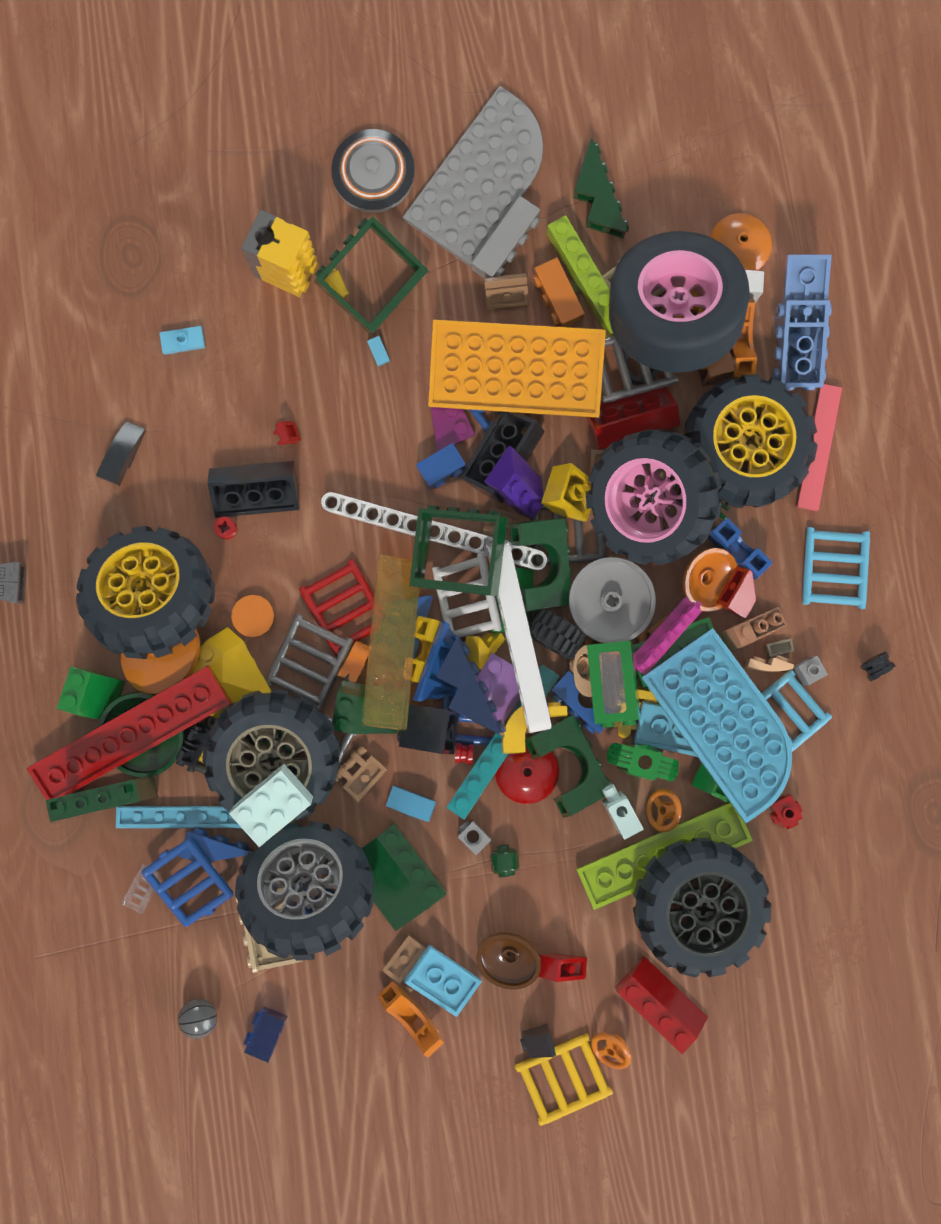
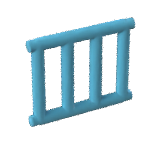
M807 527L802 592L803 605L816 602L855 605L860 609L866 608L870 548L869 531L855 534L816 531L815 528ZM814 539L861 542L860 555L814 552ZM813 560L859 563V576L813 573ZM812 581L857 584L858 597L811 594Z
M790 669L761 694L766 700L772 696L801 730L802 733L792 740L789 737L793 752L824 726L832 716L828 712L824 713L794 677L796 675L794 671ZM787 682L818 718L809 727L778 691Z

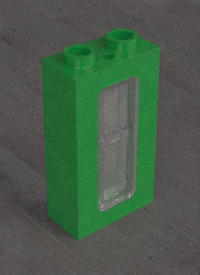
M633 641L587 645L595 724H601V728L614 727V722H622L623 726L636 725L635 720H641Z

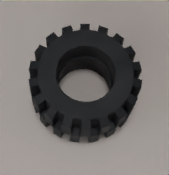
M539 609L529 626L532 639L566 659L574 658L586 638L583 631L546 609Z

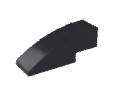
M125 422L107 450L96 476L120 486L127 468H130L146 429Z

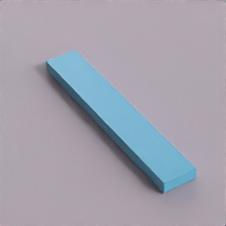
M223 806L116 807V828H241Z

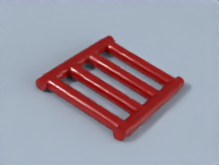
M350 559L347 562L348 565L308 587H300L299 591L317 625L330 632L373 609L378 621L349 636L348 638L354 640L352 643L354 644L356 641L378 630L383 610L355 560ZM353 573L358 582L357 584L316 605L311 594L347 574ZM363 591L368 602L329 624L326 623L321 614L322 612ZM326 639L335 656H338L341 646Z

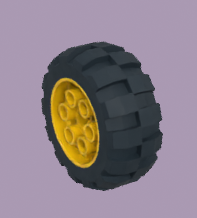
M742 375L738 379L728 378L714 385L697 402L685 423L684 436L690 438L691 444L696 448L702 447L712 459L709 464L714 473L718 472L722 488L718 489V497L726 501L728 506L738 508L753 506L758 508L770 505L784 498L802 483L809 474L810 464L815 461L818 444L814 442V434L817 432L814 417L807 415L804 409L807 404L797 392L792 395L784 389L786 387L785 383L772 377L767 381L760 379L759 375ZM742 414H748L751 417V422H745L742 419ZM731 415L736 423H731L725 418ZM763 419H767L772 424V427H766L763 424ZM727 429H733L736 437H729ZM776 430L778 434H772V431ZM750 438L752 442L747 446L745 443ZM769 440H776L778 448H772ZM730 444V448L720 452L718 445ZM733 450H740L742 458H736L733 455ZM769 454L777 459L775 464L769 459ZM754 455L762 456L763 464L757 463L754 460ZM744 461H748L747 473L740 471Z
M149 526L132 528V533L123 535L121 532H118L107 538L109 543L101 550L96 547L87 557L89 566L87 569H81L76 588L79 593L76 595L78 613L84 620L86 628L103 647L114 654L123 653L126 658L147 659L149 653H153L156 658L173 653L172 648L180 643L185 647L196 637L197 634L194 630L198 625L205 626L212 611L209 604H212L215 599V583L211 578L212 572L200 550L188 538L180 537L178 532L158 527L156 532ZM162 596L167 598L165 602H163ZM138 608L141 610L140 615H136Z

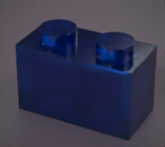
M265 1006L261 1012L257 1011L251 1023L255 1025L252 1033H247L243 1045H246L244 1053L268 1063L288 1016Z

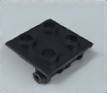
M199 722L185 729V744H182L183 750H181L179 756H176L177 765L182 767L187 765L193 770L203 752L210 731Z

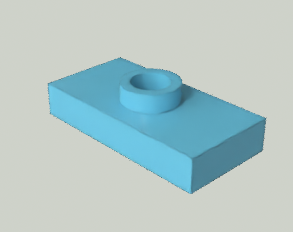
M202 326L159 332L162 353L164 355L205 348Z

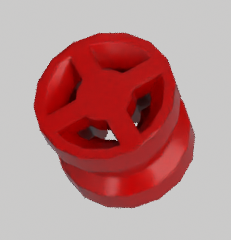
M220 517L214 523V532L220 538L229 540L236 536L237 525L230 518Z
M457 742L455 764L465 762L467 765H472L474 744L463 745Z

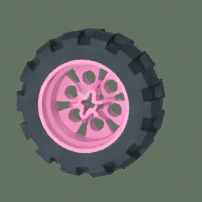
M663 429L644 430L626 435L621 440L613 442L601 453L600 461L593 465L588 477V481L591 482V489L586 491V508H592L594 519L590 520L596 534L602 533L608 540L605 545L617 555L623 553L628 556L629 561L644 565L649 562H655L658 565L674 562L691 553L696 547L705 542L714 530L713 524L715 519L719 518L722 501L718 497V489L722 488L718 472L714 473L709 464L712 459L702 447L696 448L691 444L690 438L677 432H664ZM650 463L651 473L647 471L644 464ZM660 469L666 472L665 479L659 476ZM640 475L646 478L644 485L639 481ZM626 484L636 488L634 492L625 491ZM675 484L680 485L682 491L681 494H677L675 492ZM657 492L654 501L650 502L651 494ZM635 496L641 498L639 505L635 503ZM677 499H682L683 504L680 501H677ZM671 505L677 508L676 515L670 512ZM639 511L643 514L637 521L633 515ZM650 511L657 516L656 521L651 519ZM664 517L668 523V529H663L662 520Z

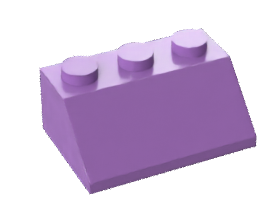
M492 653L478 674V678L480 681L483 680L487 686L488 692L486 695L488 700H492L497 708L495 713L497 719H501L505 724L519 702L520 695L513 665Z

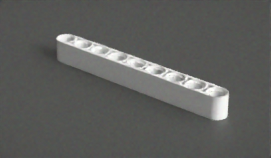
M505 540L497 599L529 733L551 729V721L508 540ZM493 543L486 544V551L489 564L491 560Z

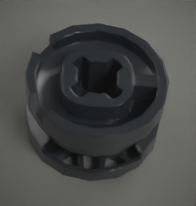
M887 651L872 657L860 666L862 670H866L869 681L880 678L883 674L885 675L893 670V667H896L894 662L889 660Z

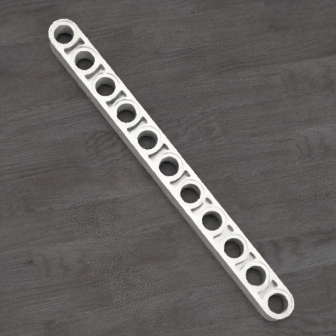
M332 492L326 493L322 497V507L330 513L411 536L416 534V531H410L408 526L411 521L417 520L418 516ZM330 498L337 499L336 507H328L327 503ZM356 503L358 506L357 512L349 514L348 506ZM371 509L378 510V517L374 520L368 518V512ZM391 515H398L399 522L394 526L389 525V517ZM432 520L431 527L438 526L440 533L437 537L430 536V541L475 554L485 553V556L488 557L486 544L493 543V537ZM452 532H458L461 535V539L457 543H452L449 540ZM475 537L481 540V546L477 549L470 547V540ZM509 542L511 552L514 549H519L523 553L520 560H513L514 565L538 571L546 566L547 557L544 552L526 546H514ZM534 555L543 557L544 561L541 566H534L531 563V558Z

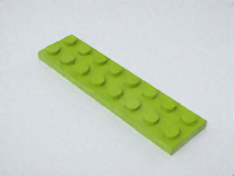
M730 802L678 824L669 832L654 834L576 868L590 903L593 909L596 910L634 893L637 880L643 879L647 872L644 869L654 855L659 858L667 852L665 847L675 842L688 843L691 842L692 838H710L712 841L719 843L723 841L737 848L753 841L745 822Z

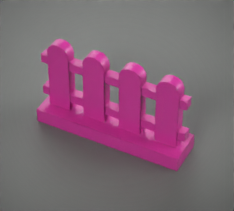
M684 597L634 653L635 669L643 676L650 671L702 612L700 610L702 604L699 601L696 603L691 602L687 597Z

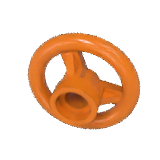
M665 788L654 791L646 804V816L650 825L660 832H669L678 825L681 819L682 808L677 795ZM667 795L673 802H663L659 796ZM653 803L658 808L659 815L657 821H655L652 813ZM666 819H673L670 824L663 826Z
M598 1033L592 1038V1051L603 1064L613 1069H624L630 1065V1050L620 1036ZM606 1040L607 1045L605 1048L599 1049L598 1041ZM608 1055V1056H610V1057H614V1058L617 1059L619 1062L611 1061V1060H609L608 1058H606L605 1056Z

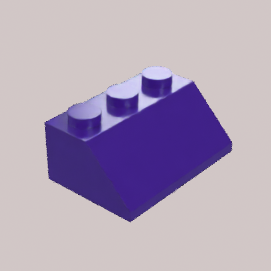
M508 446L484 482L514 511L533 520L543 506L541 504L544 496L542 479L512 447Z

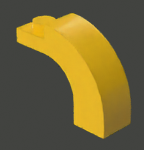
M559 702L548 703L549 716H566L567 706H561ZM521 706L510 716L505 724L507 731L504 732L505 737L501 738L502 754L526 752L525 732L527 725Z

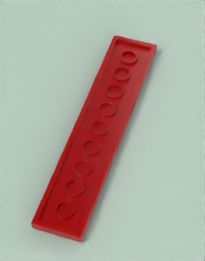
M207 665L26 769L46 800L65 796L230 705L232 701L211 666Z

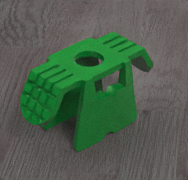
M612 743L607 751V761L610 764L619 766L618 769L625 774L652 781L658 777L674 781L679 771L678 760L663 756L662 752L649 745ZM643 755L649 756L652 760V765L648 769H642L638 765V760Z

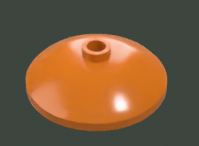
M736 213L724 217L715 225L710 235L711 238L728 247L740 260L745 270H759L766 263L771 253L772 239L769 230L762 221L749 214ZM740 237H745L747 241L742 242Z
M707 548L697 553L687 565L683 577L684 594L691 602L696 603L699 601L702 604L700 606L701 611L711 612L722 608L716 601L736 566H738L735 558L723 549Z

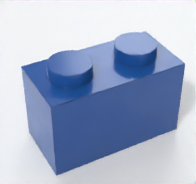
M451 443L416 464V467L429 490L432 488L436 490L446 484L445 480L450 477L455 479L461 476L466 468V464L454 444Z

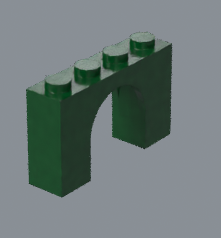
M565 518L509 524L511 545L540 544L547 550L551 561L549 574L543 582L534 586L520 587L525 611L569 605L571 568L568 558L569 546L567 545L568 527Z
M574 715L551 725V729L540 731L525 739V745L533 760L557 748H564L574 753L580 762L581 775L577 784L570 790L553 798L563 818L570 817L603 799L605 795L602 790L611 785L610 780L601 769V762L594 756L591 750L590 741L581 731L582 726L579 720L575 719Z

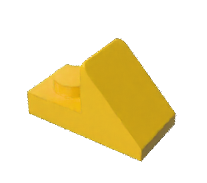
M487 633L482 638L479 636H466V644L470 650L468 657L471 662L474 661L479 670H482L490 655L495 653L504 642L505 638L501 633Z

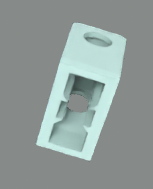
M614 784L605 787L602 791L606 799L602 802L616 830L625 840L644 830L630 802L622 791L618 792Z

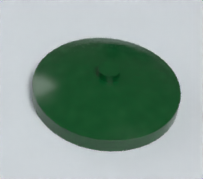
M136 691L120 696L104 710L98 727L155 694ZM185 730L118 766L117 769L135 777H149L163 773L177 761L176 756H179L181 750H183L181 746L185 744Z

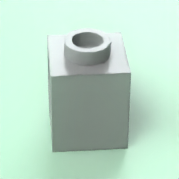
M818 656L809 657L793 667L803 686L810 685L828 675Z
M474 820L470 823L465 821L458 829L460 832L458 838L475 855L491 841V837ZM471 830L477 831L479 833L478 840L474 842L469 841L466 836L467 833Z

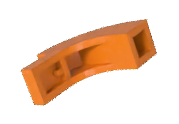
M749 299L742 332L730 350L731 356H734L736 360V368H734L735 371L733 372L734 377L755 375L757 355L753 345L754 299Z
M394 981L377 995L384 1009L406 1028L423 1055L427 1058L444 1043L438 1033V1028L429 1016Z

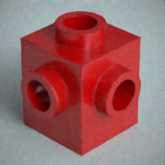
M790 794L778 797L769 807L771 813H769L774 825L778 824L779 827L791 829L799 825L798 821L803 819L801 805L797 800L794 801Z

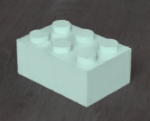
M283 764L234 804L229 814L260 847L309 807L313 796L287 766Z

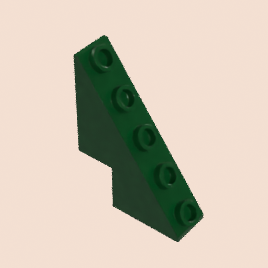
M591 139L573 199L592 204L586 228L624 239L625 233L629 231V225L620 213L622 212L620 201L614 197L615 188L613 182L607 178L608 170L605 162H601L599 156L601 154L600 147L597 142L594 143V140Z

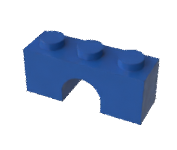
M727 517L726 520H723L714 528L708 539L717 548L729 552L735 558L739 567L751 570L753 580H755L773 562L759 548L753 549L749 547L740 537L742 531Z
M567 671L550 690L553 692L551 697L556 702L565 703L569 707L567 712L570 715H574L575 719L580 717L585 722L583 726L591 734L594 732L600 734L604 728H601V724H595L593 707L584 708L580 705L578 701L579 691L575 686L574 675ZM604 703V711L607 714H613L614 712Z

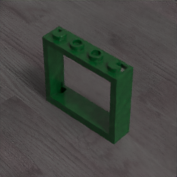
M373 216L369 220L366 218L362 220L357 226L359 229L358 233L355 236L350 234L343 242L345 247L341 251L336 249L328 258L332 262L327 267L322 265L315 273L317 278L314 281L369 334L375 332L429 271ZM369 229L414 271L410 278L370 322L366 321L324 281Z
M427 505V509L419 508L409 586L498 597L508 518L500 516L501 512L488 510L487 514H480V510L467 509V512H460V508L447 507V510H440L439 506ZM432 518L495 523L487 586L425 579Z
M154 776L48 799L46 800L50 822L151 799L158 797Z

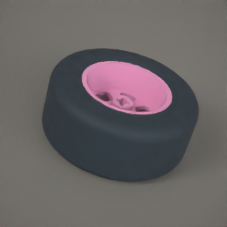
M670 231L656 234L640 241L620 259L611 279L609 320L617 342L633 359L647 367L660 371L689 372L705 368L717 362L732 349L743 329L750 294L746 271L740 260L728 247L700 233ZM662 288L666 291L663 297L651 295ZM691 290H694V291L698 292L699 294H701L702 296H701V297H693V296L691 295L690 291H691ZM663 306L666 313L661 314L653 309V307ZM693 306L705 308L704 312L696 316L690 312ZM673 316H683L684 318H673Z

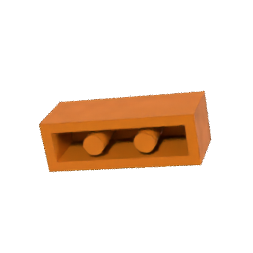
M558 258L535 267L532 280L536 288L540 287L543 293L541 298L546 307L549 306L552 312L550 317L553 324H558L559 327H568L583 320L585 313Z

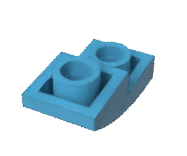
M393 785L386 806L429 822L437 801Z

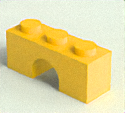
M421 616L417 617L412 637L418 638L421 641L422 650L415 659L406 657L401 675L402 679L419 683L440 621Z

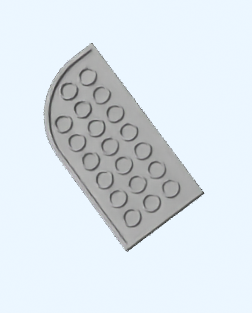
M499 86L403 216L405 222L469 267H472L475 257L518 197H523L539 172L543 154V141L538 122L530 109L513 94Z

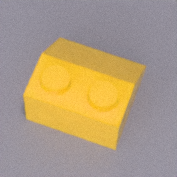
M572 463L553 466L541 504L555 514L583 522L587 521L591 508H586V491L591 489V482L588 481V476Z

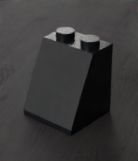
M405 704L400 714L402 727L397 735L399 747L454 755L460 714L452 710Z

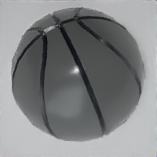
M204 999L189 1001L179 1012L178 1026L181 1032L191 1039H202L208 1036L217 1024L215 1007Z

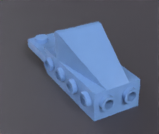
M786 254L783 298H781V303L777 305L778 317H774L778 347L774 349V359L777 360L772 374L774 379L786 384L784 388L786 390H794V387H802L803 390H815V387H823L826 379L825 359L828 357L827 338L830 334L828 322L832 310L830 300H828L832 256L830 254Z

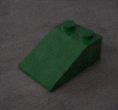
M343 680L337 693L332 719L333 730L349 734H397L401 720L400 714L403 711L406 695Z

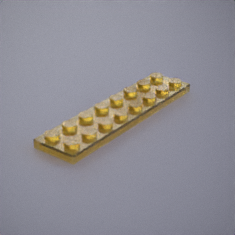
M386 555L378 556L362 718L363 726L396 730L407 729L419 588L409 586L412 559Z

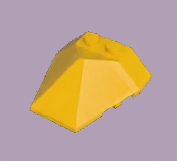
M227 627L209 638L200 647L199 661L193 673L210 665L232 703L241 700L243 695L258 690L261 693H271L268 683L259 671L245 642L230 628ZM224 707V708H222L221 710H219V711L213 713V714L210 715V716H212V717H214V718H218L219 715H220V713H221L226 707Z

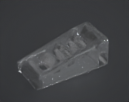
M142 864L121 902L122 905L140 914H143L154 892L151 885L142 877L141 872L147 867ZM158 871L153 872L154 876L159 881L162 876V873ZM140 881L150 885L149 888L146 889L140 886ZM136 889L146 893L145 896L142 897L136 894ZM132 897L141 901L140 905L131 902Z

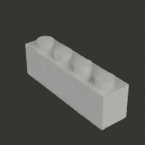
M519 196L473 260L472 270L483 278L502 276L505 272L504 266L507 262L511 263L516 257V250L519 245L523 246L528 240L529 231L531 229L535 230L541 221V218H539L540 209Z

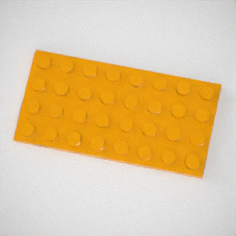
M433 320L428 407L599 418L606 330Z

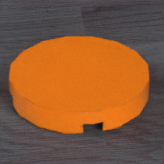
M249 595L236 602L232 609L231 618L233 626L239 633L247 637L256 638L270 631L274 623L275 613L273 606L268 600L261 596Z

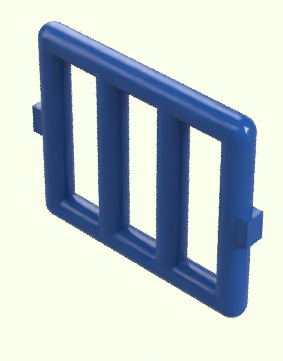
M190 838L184 840L170 851L167 849L159 855L160 858L145 867L141 872L143 877L184 927H188L204 915L208 917L215 912L216 907L234 895L233 890ZM188 849L195 857V860L160 883L153 872ZM202 866L209 876L176 899H173L166 889ZM215 883L223 893L187 916L180 906Z

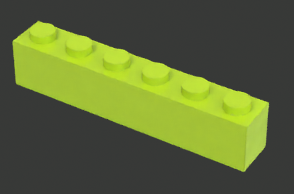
M565 215L547 226L546 235L578 286L580 293L601 329L606 330V337L614 336L609 320L610 289Z

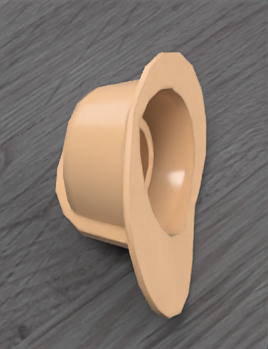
M587 645L578 649L573 659H570L569 670L574 675L575 686L578 691L584 696L592 697ZM600 653V654H599V663H600L601 682H602V686H603V670H602V663H603V662H602V655H601V653Z

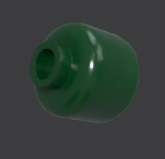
M509 844L496 846V851L491 852L490 861L493 873L498 874V877L515 875V871L520 868L516 849L509 848Z

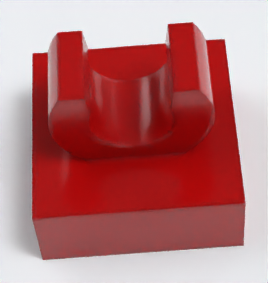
M281 421L276 424L277 429L273 431V434L279 435L281 438L277 445L296 444L301 441L294 421Z

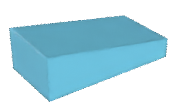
M379 336L367 341L378 366L390 362Z

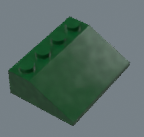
M396 822L362 847L374 879L375 886L372 889L374 903L395 931L447 895L446 888Z

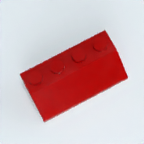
M667 387L612 402H600L599 418L587 417L593 439L599 450L606 449L613 442L621 440L626 435L651 429L670 430L673 427L680 426L678 404Z
M645 956L615 986L617 993L681 1054L698 1038L708 1019V1016Z

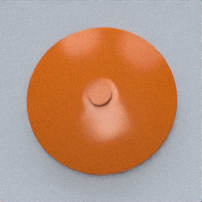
M197 629L194 630L197 634L196 637L185 647L180 643L172 648L173 653L156 658L153 653H149L147 659L126 658L122 653L121 666L128 682L141 692L156 695L193 674L200 656V638Z

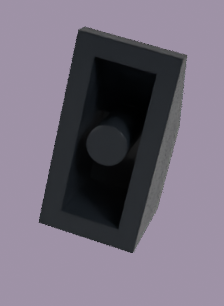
M548 1024L523 1031L524 1038H521L520 1041L523 1052L528 1051L529 1058L556 1056Z

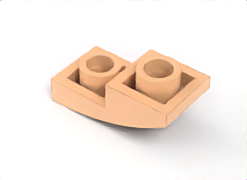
M778 655L776 658H769L767 664H765V659L756 656L753 659H746L744 668L763 672L785 671L794 667L793 664L788 663V658Z

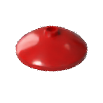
M525 745L526 752L512 753L506 756L495 773V779L502 793L512 801L521 804H533L542 801L552 793L558 782L559 766L552 751L533 760ZM530 768L532 771L531 775L525 776L523 774L524 769Z

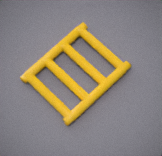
M588 1033L554 1047L556 1056L561 1055L579 1097V1100L567 1104L549 1063V1059L553 1057L528 1058L515 1065V1069L523 1077L537 1110L540 1126L613 1094L610 1086L607 1087L588 1043L590 1041ZM578 1046H581L599 1088V1091L588 1096L568 1052ZM537 1064H541L559 1106L558 1109L547 1113L528 1069Z

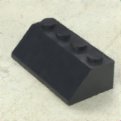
M499 411L460 479L482 494L503 503L504 500L484 481L508 446L512 447L527 462L545 431L536 420L523 414Z
M294 461L209 468L207 485L215 518L300 510Z

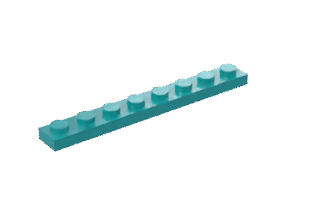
M542 664L539 668V673L546 698L560 676ZM520 699L519 702L517 703L516 707L514 708V710L512 711V713L510 714V716H511L518 708H520V707L522 706V704H521V699ZM496 733L446 807L463 820H465L508 755L502 754V736Z

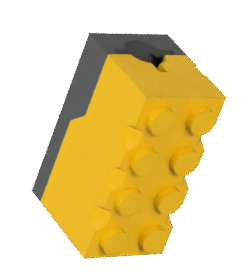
M260 209L241 247L256 278L300 298L302 293H305L309 287L310 281L308 280L311 274H315L319 266L317 256L314 255L315 250L312 248V241L309 240L310 235L308 231L286 223L284 220Z

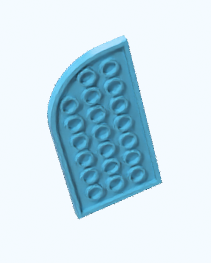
M712 628L641 679L742 820L748 823L770 807L783 792L792 766L791 743L780 718Z

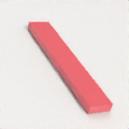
M827 384L819 387L814 412V421L817 432L814 434V442L818 444L815 461L810 464L808 469L809 474L800 484L797 508L812 511L819 510L842 392L841 387Z

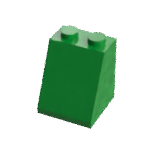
M70 666L56 709L100 720L108 705L121 696L126 681L86 668Z

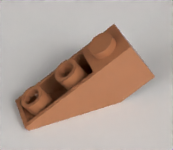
M776 607L718 633V635L731 652L786 627L787 623L780 608Z

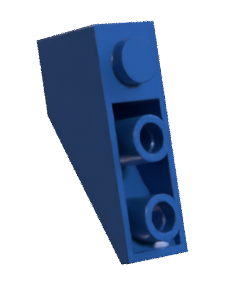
M200 828L188 831L185 840L190 838L194 841L209 862L246 856L250 850L253 851L248 848L249 845L236 841L234 844L228 842V838L216 834L213 837L207 835L208 831ZM188 849L179 855V857L195 860V857Z

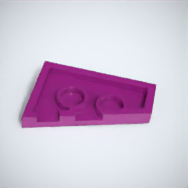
M431 407L437 452L451 443L455 446L475 436L463 409Z

